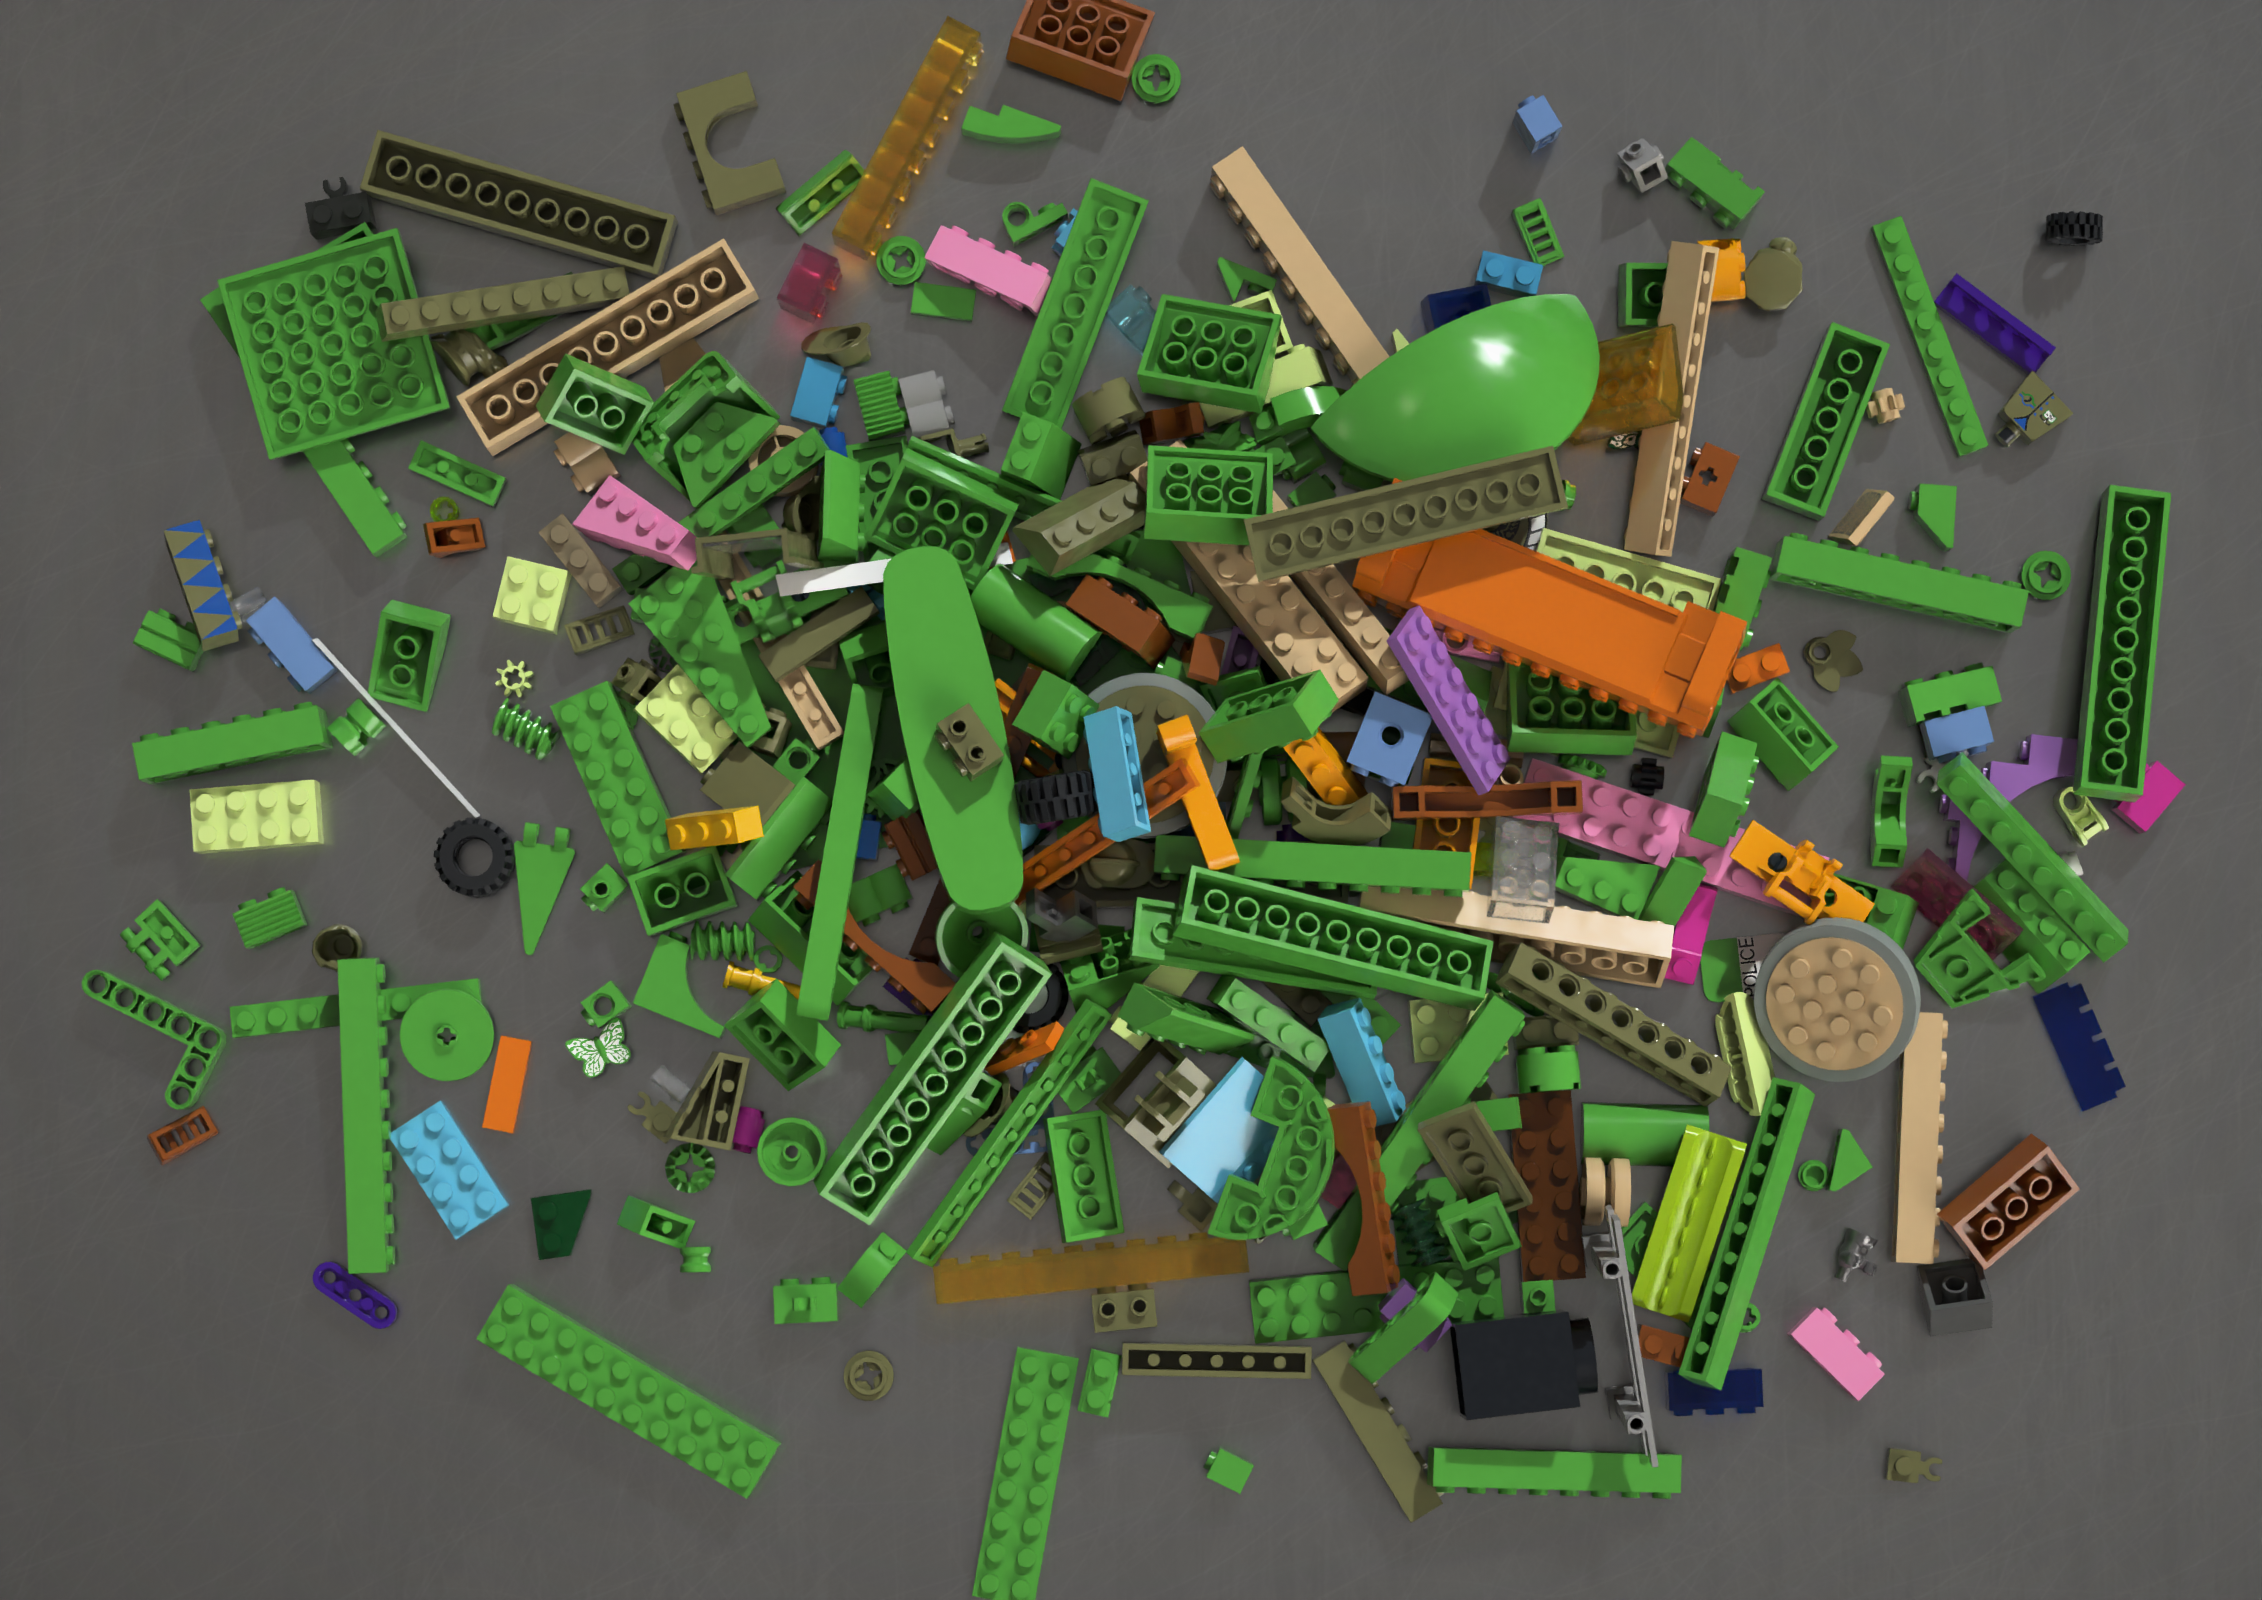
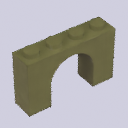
M747 71L676 93L679 102L673 104L678 121L685 120L688 131L684 132L683 136L688 151L694 149L697 161L692 162L697 179L704 178L707 189L702 191V195L707 209L713 207L715 214L719 215L786 193L775 158L745 168L732 169L717 163L708 152L709 134L719 120L758 106Z

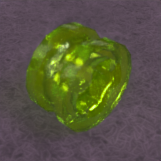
M442 496L432 502L430 514L435 522L457 520L459 508L451 498ZM443 503H448L447 506L453 508V513H448L447 519H442L440 514L438 516L436 514L437 510L442 508Z

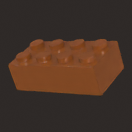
M2031 1133L1937 1213V1216L1967 1256L1986 1270L2079 1191L2080 1188L2050 1147Z

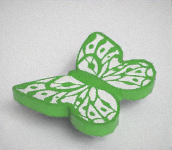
M619 1018L612 1019L604 1027L599 1037L595 1036L594 1039L575 1038L565 1043L566 1048L575 1059L584 1061L583 1072L591 1078L599 1076L609 1062L623 1064L631 1057L630 1049L622 1044L625 1034Z

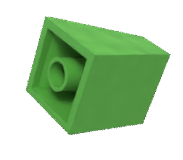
M1023 412L1001 467V475L1061 500L1078 456L1077 450H1080L1082 443L1055 424Z

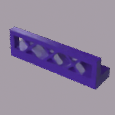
M1957 273L1934 301L1937 308L2027 375L2032 371L2036 373L2044 361L2056 349L2055 346Z

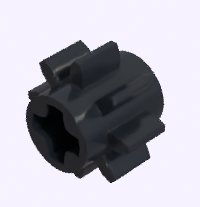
M1642 758L1640 764L1632 765L1630 785L1631 787L1638 788V794L1653 796L1655 789H1663L1664 766H1656L1657 759Z

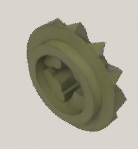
M862 1351L855 1354L847 1362L844 1369V1383L847 1390L854 1397L863 1401H874L883 1397L890 1390L894 1380L892 1365L884 1355L875 1351ZM864 1362H866L867 1367L871 1371H882V1373L874 1378V1389L871 1388L867 1381H856V1378L864 1374Z

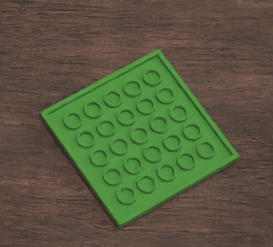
M398 228L217 280L269 460L450 409L429 335L381 342L375 312L380 304L418 298Z

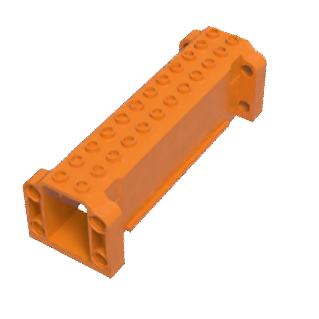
M1394 478L1392 484L1402 482V480ZM1483 529L1362 557L1358 562L1352 584L1353 590L1365 605L1375 608L1378 603L1385 606L1388 614L1403 619L1410 608L1420 605L1425 615L1431 620L1432 627L1443 630L1444 636L1458 643H1462L1463 639L1470 641L1474 645L1473 648L1487 655H1490L1492 651L1501 654L1502 660L1516 667H1519L1521 663L1531 666V672L1540 677L1548 679L1550 675L1560 678V684L1575 691L1579 687L1587 689L1590 693L1589 696L1604 703L1608 699L1618 702L1619 709L1636 715L1638 710L1647 714L1648 721L1665 727L1666 722L1677 727V733L1694 739L1695 735L1702 737L1709 724L1744 641L1747 621L1722 611L1716 613L1689 601L1684 611L1681 612L1674 607Z

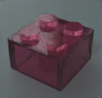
M804 243L777 296L780 308L812 324L815 323L817 317L822 319L829 306L827 296L830 290H837L843 277L840 274L841 268L838 258Z

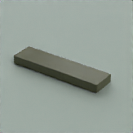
M861 586L759 654L758 657L777 683L880 614V612Z

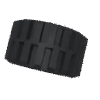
M1082 770L1026 779L1014 785L1020 823L1026 825L1091 815L1098 811V805L1093 796V775L1090 771Z
M472 817L454 822L452 827H447L443 831L444 835L442 838H438L436 842L438 844L437 850H434V857L436 858L434 865L440 874V879L453 891L469 897H485L494 891L498 892L502 889L501 886L504 883H508L511 871L514 872L515 852L513 851L511 839L502 828L486 819H475ZM472 839L486 842L492 849L493 854L490 867L479 876L465 874L459 868L457 862L460 848Z
M1055 964L1047 965L1052 975L1045 983L1048 991L1046 1004L1035 1013H1024L1012 1030L1022 1034L1031 1029L1035 1031L1059 1021L1064 1014L1068 1002V987L1063 974Z

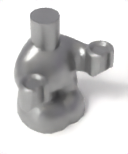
M1847 1228L1845 1242L1839 1249V1269L1835 1278L1847 1282L1851 1271L1856 1268L1863 1270L1868 1275L1874 1276L1877 1265L1866 1260L1865 1256L1868 1250L1876 1245L1878 1240L1854 1229Z

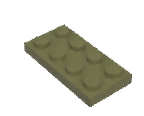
M1475 1101L1418 1123V1132L1460 1200L1466 1198L1468 1203H1472L1497 1192L1507 1213L1532 1204V1194Z

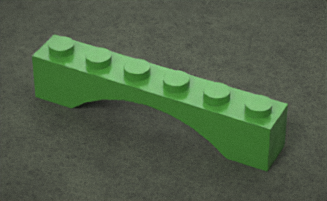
M1092 553L1052 576H1049L1032 554L1026 564L1027 569L1054 581L1068 577L1086 576L1088 574L1089 576H1101L1123 583L1137 591L1154 606L1170 632L1193 641L1196 633H1203L1213 610V606L1208 604L1209 598L1196 592H1192L1191 596L1180 591V585L1164 579L1163 583L1151 579L1152 573L1139 567H1135L1134 571L1123 566V560L1107 554L1106 558Z

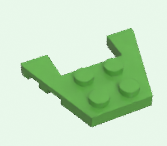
M1973 888L1967 892L1914 959L1915 967L1951 1008L1990 997V993L2005 988L2012 990L2020 987L2019 984L2033 979L2035 982L2046 978L2045 971L2029 953H2026L2001 970L1968 933V928L1991 914L1989 906Z

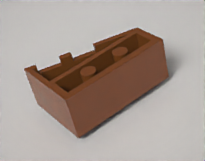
M1086 574L1065 605L1073 613L1103 632L1102 634L1108 635L1123 645L1122 648L1128 652L1132 651L1141 657L1149 667L1155 669L1175 641V638L1161 623L1163 618L1150 608H1147L1145 611L1138 608L1136 605L1139 602L1126 592L1119 595L1112 591L1114 586L1103 577L1098 576L1097 579H1094Z

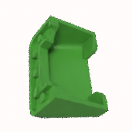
M711 351L702 356L654 402L632 441L644 460L689 501L690 498L673 446L716 401L770 416L776 420L780 418L776 410L717 351Z

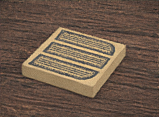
M1866 489L1828 537L1839 544L1858 546L1892 504L1895 497L1885 490Z

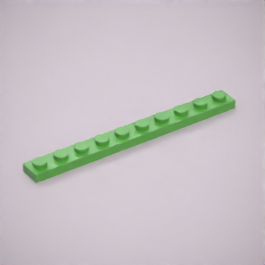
M1086 998L1064 1029L1054 1050L1046 1054L906 1251L912 1259L933 1268L1113 1016L1107 1009Z

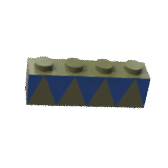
M200 520L164 530L165 544L202 651L239 641L238 630L242 629V623L238 612L231 611L229 602H232L233 598L228 583L222 585L219 575L223 574V569L219 557H213L210 548L214 547V543L209 529L203 530Z

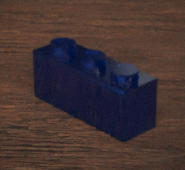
M1760 1368L1728 1369L1721 1391L1694 1384L1678 1375L1679 1371L1664 1372L1666 1409L1669 1411L1674 1410V1416H1692L1693 1410L1705 1409L1706 1415L1724 1414V1408H1737V1414L1756 1413V1407H1764L1762 1369Z

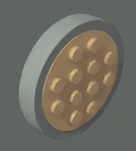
M1848 918L1817 919L1811 925L1802 924L1784 935L1764 958L1754 989L1756 1019L1771 1049L1795 1070L1816 1079L1833 1082H1848L1869 1077L1883 1070L1897 1059L1915 1033L1921 1006L1920 986L1916 972L1901 947L1879 929L1867 923Z

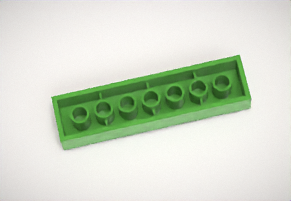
M1790 533L1789 536H1784L1776 544L1770 580L2006 633H2012L2022 626L2029 590L2021 589L2022 584L2013 581H2003V584L1990 582L1991 577L1982 574H1973L1972 577L1960 575V570L1950 567H1942V570H1935L1929 568L1930 563L1919 560H1912L1911 564L1899 561V556L1888 553H1881V557L1869 555L1868 549L1851 546L1850 550L1838 548L1839 543L1821 539L1820 543L1807 541L1808 536L1799 533Z

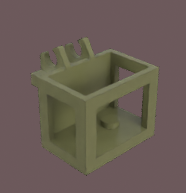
M1152 1038L1097 1100L1095 1105L1169 1169L1172 1163L1159 1151L1217 1085L1166 1040L1160 1042ZM1160 1052L1174 1066L1166 1075L1158 1070L1155 1076L1160 1082L1145 1099L1137 1094L1134 1100L1139 1106L1128 1117L1113 1103L1153 1057Z

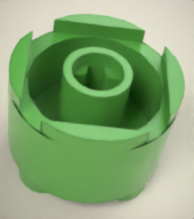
M1575 1045L1548 1048V1053H1545V1047L1518 1050L1516 1068L1519 1094L1581 1089L1578 1051H1575Z

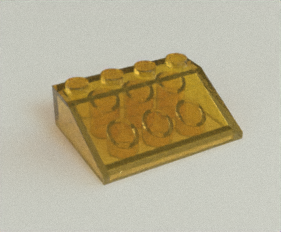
M1673 323L1598 342L1600 362L1596 392L1583 420L1567 440L1576 446L1680 421L1684 393L1676 327Z

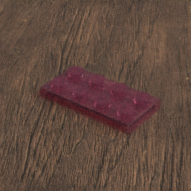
M1928 848L1891 885L1895 891L1906 894L1919 902L1917 909L1938 927L1943 924L1967 892L1973 888L1989 906L1991 914L1968 928L1967 931L1992 960L2001 954L2023 931V928Z

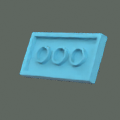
M441 1100L391 1132V1141L455 1240L509 1206V1203Z

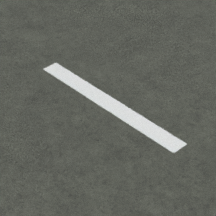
M1008 542L1000 544L990 567L1000 563L1003 565L1013 564ZM891 559L777 574L775 576L780 597L883 582L884 570Z
M318 638L312 639L475 818L481 816Z

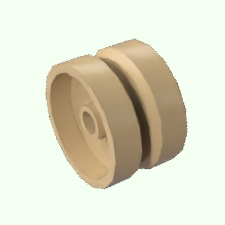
M1584 1157L1579 1188L1583 1226H1600L1604 1218V1206L1611 1205L1614 1209V1215L1617 1214L1620 1219L1621 1227H1628L1631 1206V1168L1629 1159L1612 1158L1608 1165L1607 1177H1605V1166L1601 1158Z

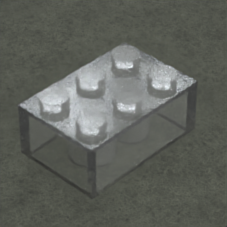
M1496 816L1491 836L1487 917L1549 924L1555 902L1559 823Z

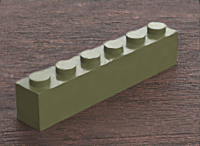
M1343 1340L1313 1358L1312 1361L1406 1517L1412 1523L1442 1505L1443 1502L1440 1496L1444 1493L1436 1492V1487L1427 1485V1476L1423 1471L1428 1467L1419 1451L1412 1453L1407 1444L1412 1439L1403 1424L1396 1426L1391 1418L1395 1411L1388 1399L1384 1397L1380 1400L1374 1388L1379 1386L1377 1381L1371 1384L1348 1363V1360L1357 1348L1354 1343L1347 1345Z
M1122 1342V1375L1311 1379L1312 1347Z

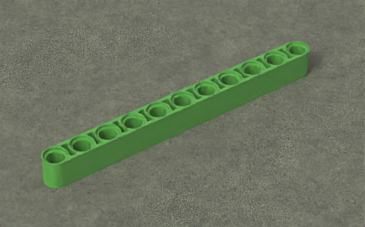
M855 683L852 686L798 999L797 1016L828 1021L883 705L884 688Z

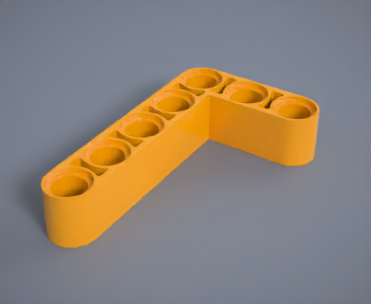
M1186 714L1157 725L1155 732L1168 766L1180 758H1185L1201 784L1182 797L1181 800L1208 869L1219 871L1240 863L1233 840L1195 744L1197 738L1188 715Z

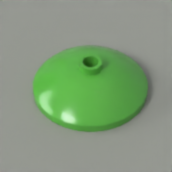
M950 902L942 912L935 931V944L941 961L954 975L960 978L994 930L1026 950L1029 932L1022 910L1013 902L1009 907L1000 911L986 914H968L958 910ZM975 927H982V932L979 935L974 936L972 934Z

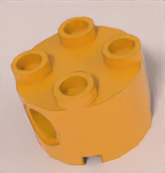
M1740 239L1697 241V244L1719 248L1711 302L1745 299V282L1741 280V272L1745 271V255L1741 253Z

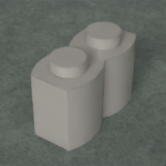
M932 370L898 379L914 437L919 438L924 435L950 429L949 425L955 424L951 407H944L941 395L947 394L942 376L936 377L935 371Z

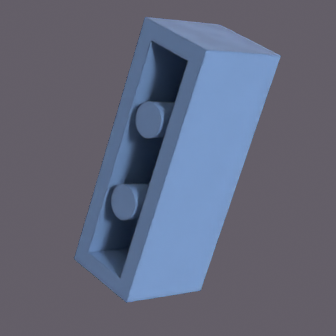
M275 596L246 620L251 626L247 630L248 633L259 645L264 641L271 650L267 654L268 657L278 668L284 665L291 674L287 679L298 692L304 689L305 692L311 694L339 671L312 641V638L289 610Z

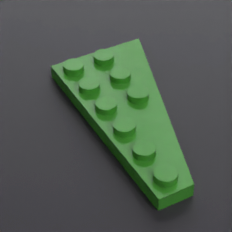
M697 560L692 565V567L697 566ZM673 567L628 603L747 748L772 729L714 578L693 574L691 568L687 571Z

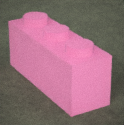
M1812 1307L1787 1334L1854 1400L1859 1401L1885 1375L1879 1369L1883 1364L1871 1352L1865 1355L1857 1347L1860 1341L1847 1329L1842 1332L1835 1325L1837 1319L1825 1307L1821 1311L1817 1307Z

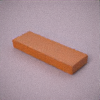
M500 1036L482 1125L483 1128L514 1133L532 1041Z

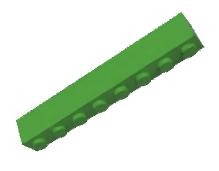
M1963 752L1938 771L1937 785L2103 963L2128 944L2129 930Z
M1428 1447L1427 1485L1436 1487V1492L1455 1493V1487H1467V1493L1486 1494V1488H1498V1494L1516 1495L1517 1489H1529V1495H1548V1490H1560V1496H1579V1490L1591 1491V1496L1609 1497L1610 1491L1621 1492V1497L1640 1498V1492H1652V1498L1671 1499V1493H1681L1682 1455L1657 1453L1659 1467L1652 1468L1648 1455L1646 1456L1642 1452Z

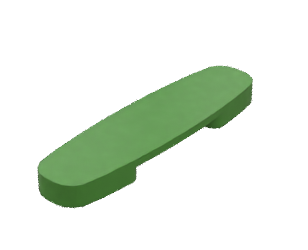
M936 546L907 549L896 554L887 563L884 570V617L888 655L902 736L924 821V829L949 901L958 910L968 914H986L1000 911L1009 907L1018 898L1023 887V852L1012 763L993 672L971 597L956 559L948 551ZM968 703L1004 754L1002 762L973 781H970L967 775L962 777L957 772L952 763L955 760L949 749L944 751L935 738L937 723Z

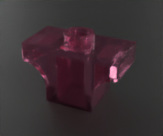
M1341 1153L1333 1160L1329 1180L1321 1194L1322 1198L1338 1209L1341 1208L1357 1185L1351 1168Z

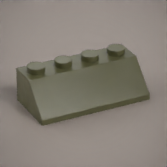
M1111 478L1081 490L1016 525L1012 531L1049 576H1052L1143 526L1146 495L1133 481Z

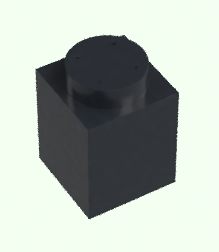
M1560 1309L1551 1312L1526 1313L1451 1323L1450 1335L1460 1416L1465 1420L1580 1407L1579 1395L1598 1393L1596 1354L1588 1317L1570 1319L1569 1312Z

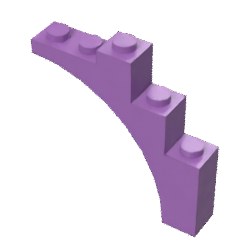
M2031 734L2020 745L2019 758L2024 760V764L1990 761L1986 763V768H1981V773L2010 802L2037 784L2051 779L2074 775L2078 739ZM1941 795L1939 813H1944L1943 821L1955 822V827H1951L1949 831L1948 843L1953 846L1952 858H1947L1945 875L1950 877L1949 884L1964 885L1967 884L1971 859L1983 833L1947 795Z

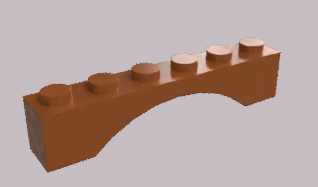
M1582 780L1493 785L1489 792L1481 795L1477 794L1473 786H1395L1391 788L1392 821L1581 814L1583 812Z
M819 859L793 886L798 894L795 899L806 910L815 906L822 865ZM848 907L842 942L853 952L859 949L867 956L864 962L876 973L880 969L890 977L887 982L898 993L901 994L905 990L913 998L910 1003L920 1013L924 1015L928 1011L933 1016L956 983L934 963L903 959L882 949L859 928Z
M1370 1101L1336 1104L1327 1108L1333 1125L1335 1148L1350 1166L1362 1201L1363 1219L1361 1235L1355 1253L1348 1264L1352 1296L1389 1293L1398 1287L1400 1271L1399 1267L1395 1265L1393 1254L1395 1238L1393 1234H1390L1389 1220L1391 1211L1389 1204L1385 1201L1384 1189L1386 1187V1178L1380 1168L1381 1146L1379 1141L1376 1140L1375 1135L1376 1114L1371 1109Z

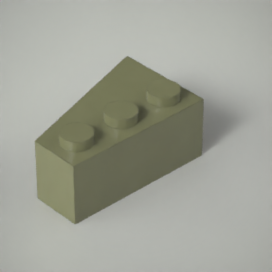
M713 1051L663 1137L731 1151L750 1058Z

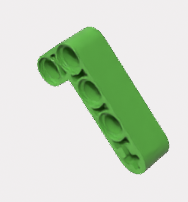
M1431 1273L1418 1287L1414 1298L1357 1348L1348 1360V1363L1371 1384L1375 1383L1448 1317L1459 1293L1438 1273Z

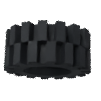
M2070 211L2069 213H2052L2046 217L2047 243L2059 244L2061 246H2085V244L2094 245V243L2102 242L2103 216L2101 214L2081 211L2074 213V211Z

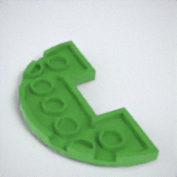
M1275 1056L1271 1057L1250 1115L1279 1127L1259 1184L1229 1174L1207 1234L1232 1240H1247L1280 1232L1296 1223L1310 1211L1320 1198L1329 1180L1333 1167L1335 1139L1327 1106L1315 1086L1304 1074L1291 1064Z

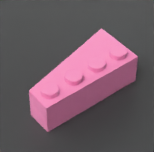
M953 225L951 229L940 226L924 257L932 267L966 284H969L971 281L975 282L974 286L991 297H996L997 293L1001 294L1000 298L1010 304L1011 307L1019 311L1026 307L1030 309L1035 315V319H1037L1052 281L1048 275L1049 270L1035 262H1032L1031 266L1021 262L1022 258L1009 250H1006L1003 254L995 250L996 246L983 238H979L978 241L968 238L969 233Z
M610 475L572 524L590 540L601 541L618 549L623 548L639 556H648L656 561L689 571L697 560L695 538L697 537Z

